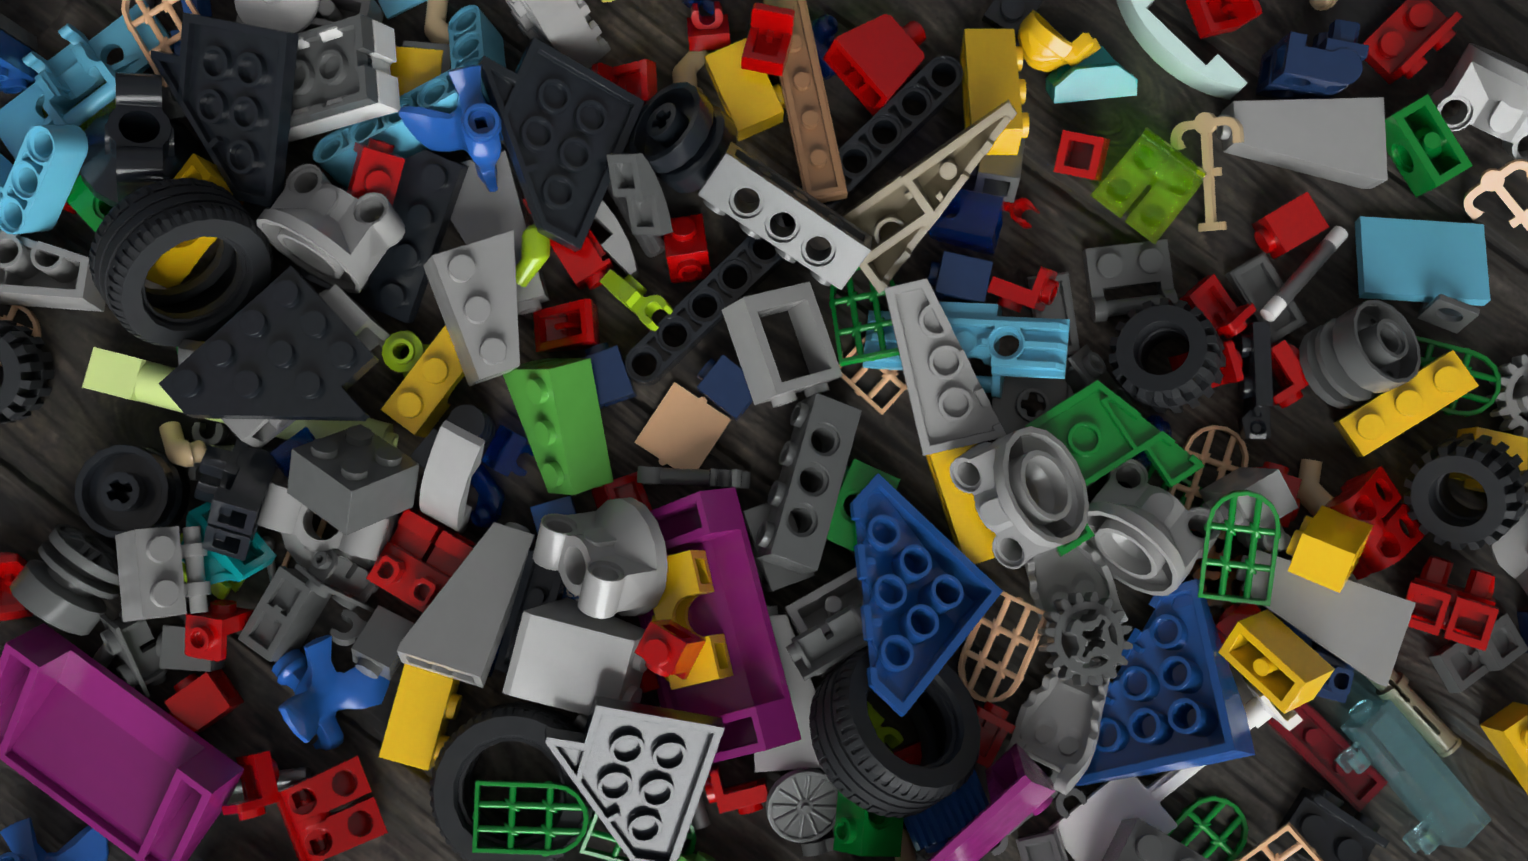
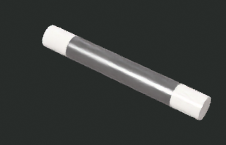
M1335 226L1260 310V314L1265 320L1273 322L1348 237V233L1344 228Z

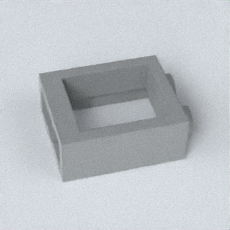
M810 281L746 296L722 309L754 405L771 401L773 408L797 400L796 393L804 391L806 398L815 393L822 394L830 390L829 382L843 376ZM788 311L810 375L782 382L760 317Z

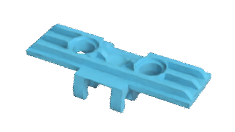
M143 0V2H144V4L146 5V7H149V5L147 4V2H146L145 0ZM137 4L129 10L132 21L143 15ZM123 15L91 40H88L85 34L67 23L58 30V33L62 38L70 42L68 46L48 61L34 51H31L22 58V61L28 67H31L38 73L34 77L36 81L0 109V138L14 159H16L24 138L31 127L35 125L65 124L77 125L79 127L116 98V72L142 74L151 67L132 33L127 29ZM153 16L163 36H167L168 39L171 38L157 16ZM144 22L136 27L149 51L160 44L149 24L146 25ZM115 48H122L124 53L123 60L112 66L107 64L109 52ZM42 108L47 112V118L44 117Z
M940 302L967 358L982 359L984 365L992 367V376H976L985 393H991L992 398L1002 397L1005 376L1065 379L1070 319L1002 316V308L998 304ZM869 310L867 324L875 322L874 311ZM881 311V317H884L885 320L891 319L890 312ZM893 326L883 327L887 350L898 348ZM874 329L866 331L864 354L880 351L877 332H874ZM1010 335L1017 338L1019 347L1014 354L1010 356L998 354L999 339L1001 337ZM899 355L875 361H866L862 364L863 368L903 370Z

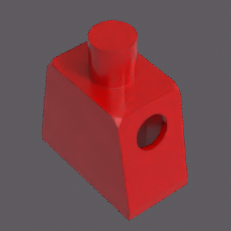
M883 14L836 37L823 60L874 116L897 94L925 59L924 52L918 46L925 42L926 33L923 27L916 21H910L901 27L891 15Z

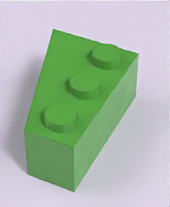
M590 358L538 359L520 364L519 367L503 375L548 493L576 495L613 482Z

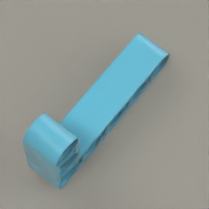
M468 5L458 10L452 16L448 25L450 70L463 66L477 65L483 56L506 68L503 38L484 13L476 5ZM448 71L401 95L400 108L414 106L445 113L455 111L457 109L458 94ZM481 78L482 93L486 98L487 102L490 103V100L488 98L486 89ZM398 112L342 127L328 134L316 145L312 156L313 160L340 186L346 188L349 186L357 157V152L353 150L355 142L368 145L369 138L393 144L395 145L393 153L405 159L427 147L412 135L404 125Z
M72 124L35 125L27 132L14 164L0 153V229L2 231L15 235L45 232L54 228L87 156L88 139L80 127Z

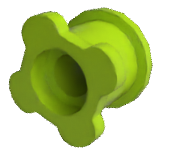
M399 331L386 339L382 348V356L385 364L390 369L403 373L404 377H406L429 345H424L412 331ZM408 346V356L404 359H401L400 354L402 349Z

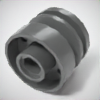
M1366 300L1346 311L1338 318H1333L1324 325L1312 329L1304 335L1299 347L1300 365L1305 379L1316 395L1327 404L1339 409L1356 407L1364 401L1373 399L1379 393L1388 392L1409 382L1417 375L1421 364L1420 346L1414 330L1400 312L1392 305L1380 300Z
M57 524L48 536L50 541H44L38 549L44 561L29 560L12 581L9 588L13 596L25 608L50 625L68 633L80 636L88 635L101 619L100 615L106 613L107 606L102 598L116 599L120 594L117 552L99 538L79 528L67 524Z

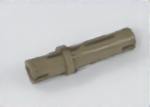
M1393 669L1387 687L1368 679L1377 688L1375 693L1382 701H1389L1433 747L1440 757H1447L1460 747L1462 740L1408 685L1409 679L1402 672H1396Z

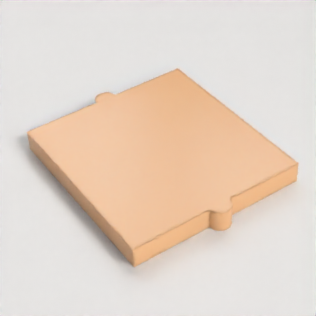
M674 382L634 443L659 458V464L662 466L668 464L672 468L699 469L731 419L707 404L705 397L698 398Z

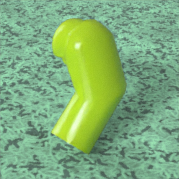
M535 224L529 225L521 236V259L515 268L516 283L522 287H526L550 257V238L538 233Z

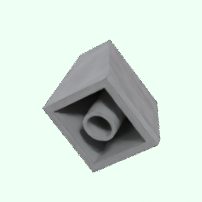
M569 597L525 610L522 614L503 693L589 716L595 696L640 703L642 689L639 687L647 667L645 666L644 658L634 652L646 629L614 616L606 619L588 616L580 611L578 601Z

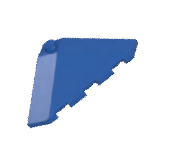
M877 473L850 503L851 520L855 521L857 545L854 546L857 579L861 580L863 605L860 607L863 639L867 641L870 667L867 668L868 686L902 717L908 712L1003 591Z
M1198 579L1181 583L1178 589L1168 596L1152 597L1148 605L1155 608L1144 629L1141 631L1134 628L1127 640L1133 644V649L1122 651L1121 655L1127 659L1128 664L1121 666L1117 673L1118 676L1113 682L1109 681L1096 750L1088 769L1075 786L1215 764L1256 755L1246 712L1229 663L1218 653L1222 643L1207 600L1197 596Z

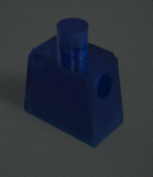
M960 189L928 231L929 237L994 256L1005 218L1004 197ZM949 214H957L954 218H945Z

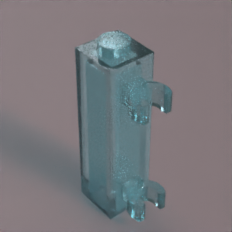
M1364 699L1351 708L1348 713L1350 718L1340 728L1353 742V745L1345 749L1335 759L1345 773L1349 774L1354 769L1357 774H1361L1372 765L1388 781L1387 784L1420 822L1419 825L1410 829L1402 838L1413 853L1421 849L1426 855H1429L1439 845L1465 848L1492 820L1391 700Z

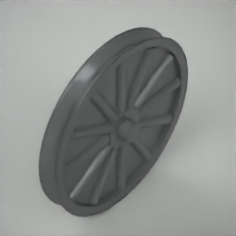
M799 768L784 774L774 783L767 796L766 814L770 825L779 836L791 842L805 843L821 838L834 827L838 790L829 781L826 774L819 769Z

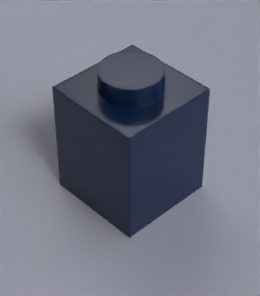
M944 251L938 262L931 261L927 279L930 285L933 286V291L939 300L984 303L993 262Z
M606 342L585 350L586 356L583 358L591 359L600 409L637 396L631 377L626 371L624 357L617 345L610 348L609 343Z
M722 355L717 362L711 358L696 376L701 381L697 386L698 391L736 422L753 402L742 369L725 355Z

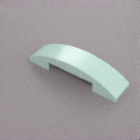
M1116 0L1126 25L1141 47L1165 71L1181 82L1203 93L1230 100L1247 84L1218 54L1205 65L1148 10L1154 0Z

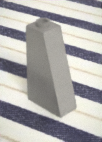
M1384 97L1233 101L1218 116L1236 118L1242 124L1244 131V142L1232 143L1231 128L1227 125L1217 126V137L1219 140H1222L1224 153L1361 189H1372L1388 180Z
M501 151L496 163L498 190L495 192H489L486 185L478 177L473 160L461 162L469 167L451 216L452 223L466 245L514 230L516 266L521 259V236L530 224L525 205L521 201L523 198L510 156L506 151ZM540 268L526 287L516 283L518 315L536 312L542 309L541 303L550 301L542 268Z
M494 522L400 642L397 653L401 662L484 688L510 618L528 552L530 549L535 548V535L531 534L529 529L517 523L508 522L506 525Z
M1256 549L1255 563L1270 565L1271 554ZM1243 555L1240 562H1245V558L1248 559V556ZM1277 556L1271 604L1264 607L1371 681L1387 687L1416 603L1347 580L1341 592L1338 593L1288 572L1291 561ZM1238 568L1235 579L1242 581L1240 590L1244 592L1247 569ZM1256 571L1257 574H1253L1250 597L1265 599L1269 572Z
M768 605L767 610L802 740L754 753L755 772L821 768L812 746L809 727L810 706L815 695V688L811 678L804 681L786 649V646L793 643L791 638L795 637L787 613H778L777 605Z

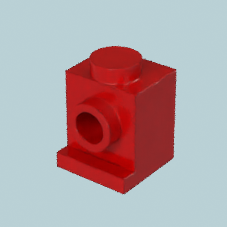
M671 619L650 621L634 653L644 658L645 666L652 672L664 677L676 675L685 680L706 640Z

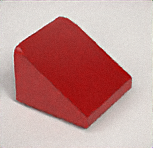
M637 472L614 479L611 483L591 490L597 508L610 499L632 497L646 505L649 511H652L643 484L637 483Z

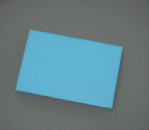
M1360 216L1355 221L1359 298L1430 303L1439 294H1443L1475 306H1485L1491 301L1484 224Z

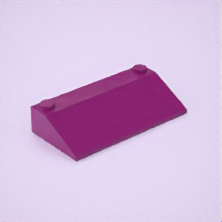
M736 488L698 491L650 511L659 524L665 541L667 556L688 550L706 551L715 592L701 595L691 603L688 610V621L691 628L701 636L725 635L734 675L671 690L670 683L664 676L656 674L659 688L656 690L660 706L723 719L725 729L713 763L766 751L802 740ZM653 609L645 615L638 616L641 628L646 629L649 622L652 621Z
M45 623L6 642L0 657V760L136 861H188L221 813L222 806H225L230 800L244 768Z
M1015 743L985 770L991 803L927 861H979L1031 813L1035 816L1039 815L1053 801L1051 795L1055 792L1052 780Z

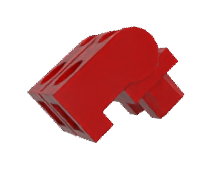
M1382 466L1346 481L1341 487L1343 492L1332 498L1325 505V507L1336 510L1343 515L1373 525L1358 564L1352 572L1357 580L1368 577L1371 573L1381 571L1397 563L1425 536L1418 529L1420 524L1417 519L1412 521L1409 517L1408 512L1410 509L1407 504L1402 503L1395 506L1402 496ZM1376 483L1382 488L1385 499H1382L1379 495ZM1399 518L1405 523L1409 534L1406 535L1403 532Z
M412 507L403 511L397 522L399 525L390 542H387L366 579L423 613L477 544L453 529H446L447 526L424 515L420 509Z
M1430 555L1421 574L1416 573L1414 581H1411L1406 595V600L1416 603L1408 627L1436 636L1439 635L1440 629H1443L1445 639L1486 651L1499 612V608L1495 607V597H1492L1495 574L1471 567L1465 588L1447 583L1454 562Z
M358 756L343 760L326 770L278 791L280 802H277L299 861H322L388 833L374 797L363 798L332 814L330 812L334 808L372 792Z

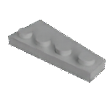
M928 279L884 288L922 455L925 456L1005 436L1006 433L984 389L981 387L964 350L960 346Z

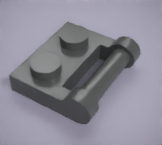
M1167 239L1088 248L1082 251L1089 308L1093 323L1105 322L1108 320V317L1127 315L1133 308L1139 313L1144 310L1142 303L1150 300L1155 306L1160 305V298H1170L1174 305L1178 302L1173 284ZM1157 284V295L1107 301L1104 297L1103 290Z

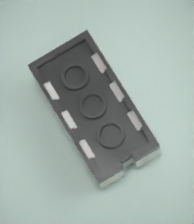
M358 14L298 33L288 143L392 114L401 109L398 78L392 76L390 70L391 64L397 62L393 28Z

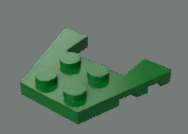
M1099 380L1024 426V428L1032 426L1047 430L1059 439L1077 461L1086 487L1142 451L1145 452L1168 488L1173 487L1204 467L1200 459L1190 455L1175 443L1173 438L1164 431L1158 430L1144 419L1141 413ZM1086 524L1078 539L1056 547V552L1061 557L1095 535L1088 524Z

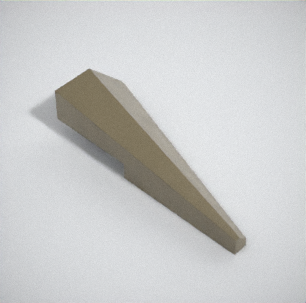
M1009 99L840 214L872 236L871 251L859 267L878 293L884 291V288L888 286L890 280L902 264L907 261L927 231L931 229L962 188L984 155L989 152L994 142L1016 116L1017 112Z

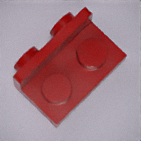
M1405 0L1362 43L1369 45L1368 56L1365 61L1389 85L1403 75L1409 80L1427 64L1428 61L1423 56L1432 47L1438 51L1456 35L1452 27L1463 16L1456 11L1447 18L1429 0Z

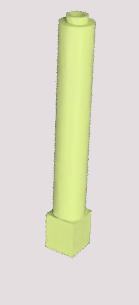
M93 347L82 388L183 413L159 385L175 369L174 367ZM368 418L366 421L296 420L275 436L307 444L315 439L323 438L351 426L361 424L396 448L399 439L398 434L393 433V424ZM208 419V420H212V421L224 423V422L222 421V419Z

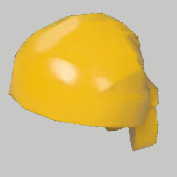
M1034 10L1026 16L1018 30L1019 45L1023 48V57L1027 64L1036 70L1047 73L1066 64L1076 66L1101 48L1097 39H1092L1089 33H1082L1072 43L1069 42Z

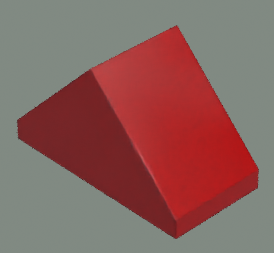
M584 298L533 312L536 352L580 350L600 344L598 307L592 299Z

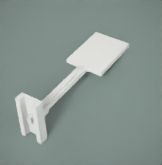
M1246 678L1244 679L1254 695L1250 701L1243 705L1250 730L1255 726L1259 728L1272 717L1289 731L1303 721L1294 709L1285 714L1281 712ZM1206 765L1167 771L1149 786H1145L1138 777L1105 782L1086 797V804L1083 805L1081 802L1068 812L1070 816L1067 819L1061 817L1049 827V830L1059 828L1064 848L1075 861H1102L1122 820L1140 818L1163 833L1169 834L1178 825L1162 807L1160 802Z

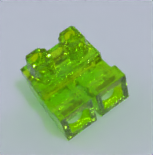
M1146 127L1107 175L1097 184L1090 196L1121 218L1149 184L1151 187L1129 211L1125 222L1155 244L1197 191L1207 172Z

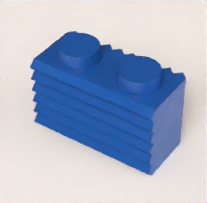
M975 769L968 781L948 797L917 815L904 818L903 822L916 851H920L923 848L926 853L938 851L949 841V837L956 835L989 805Z

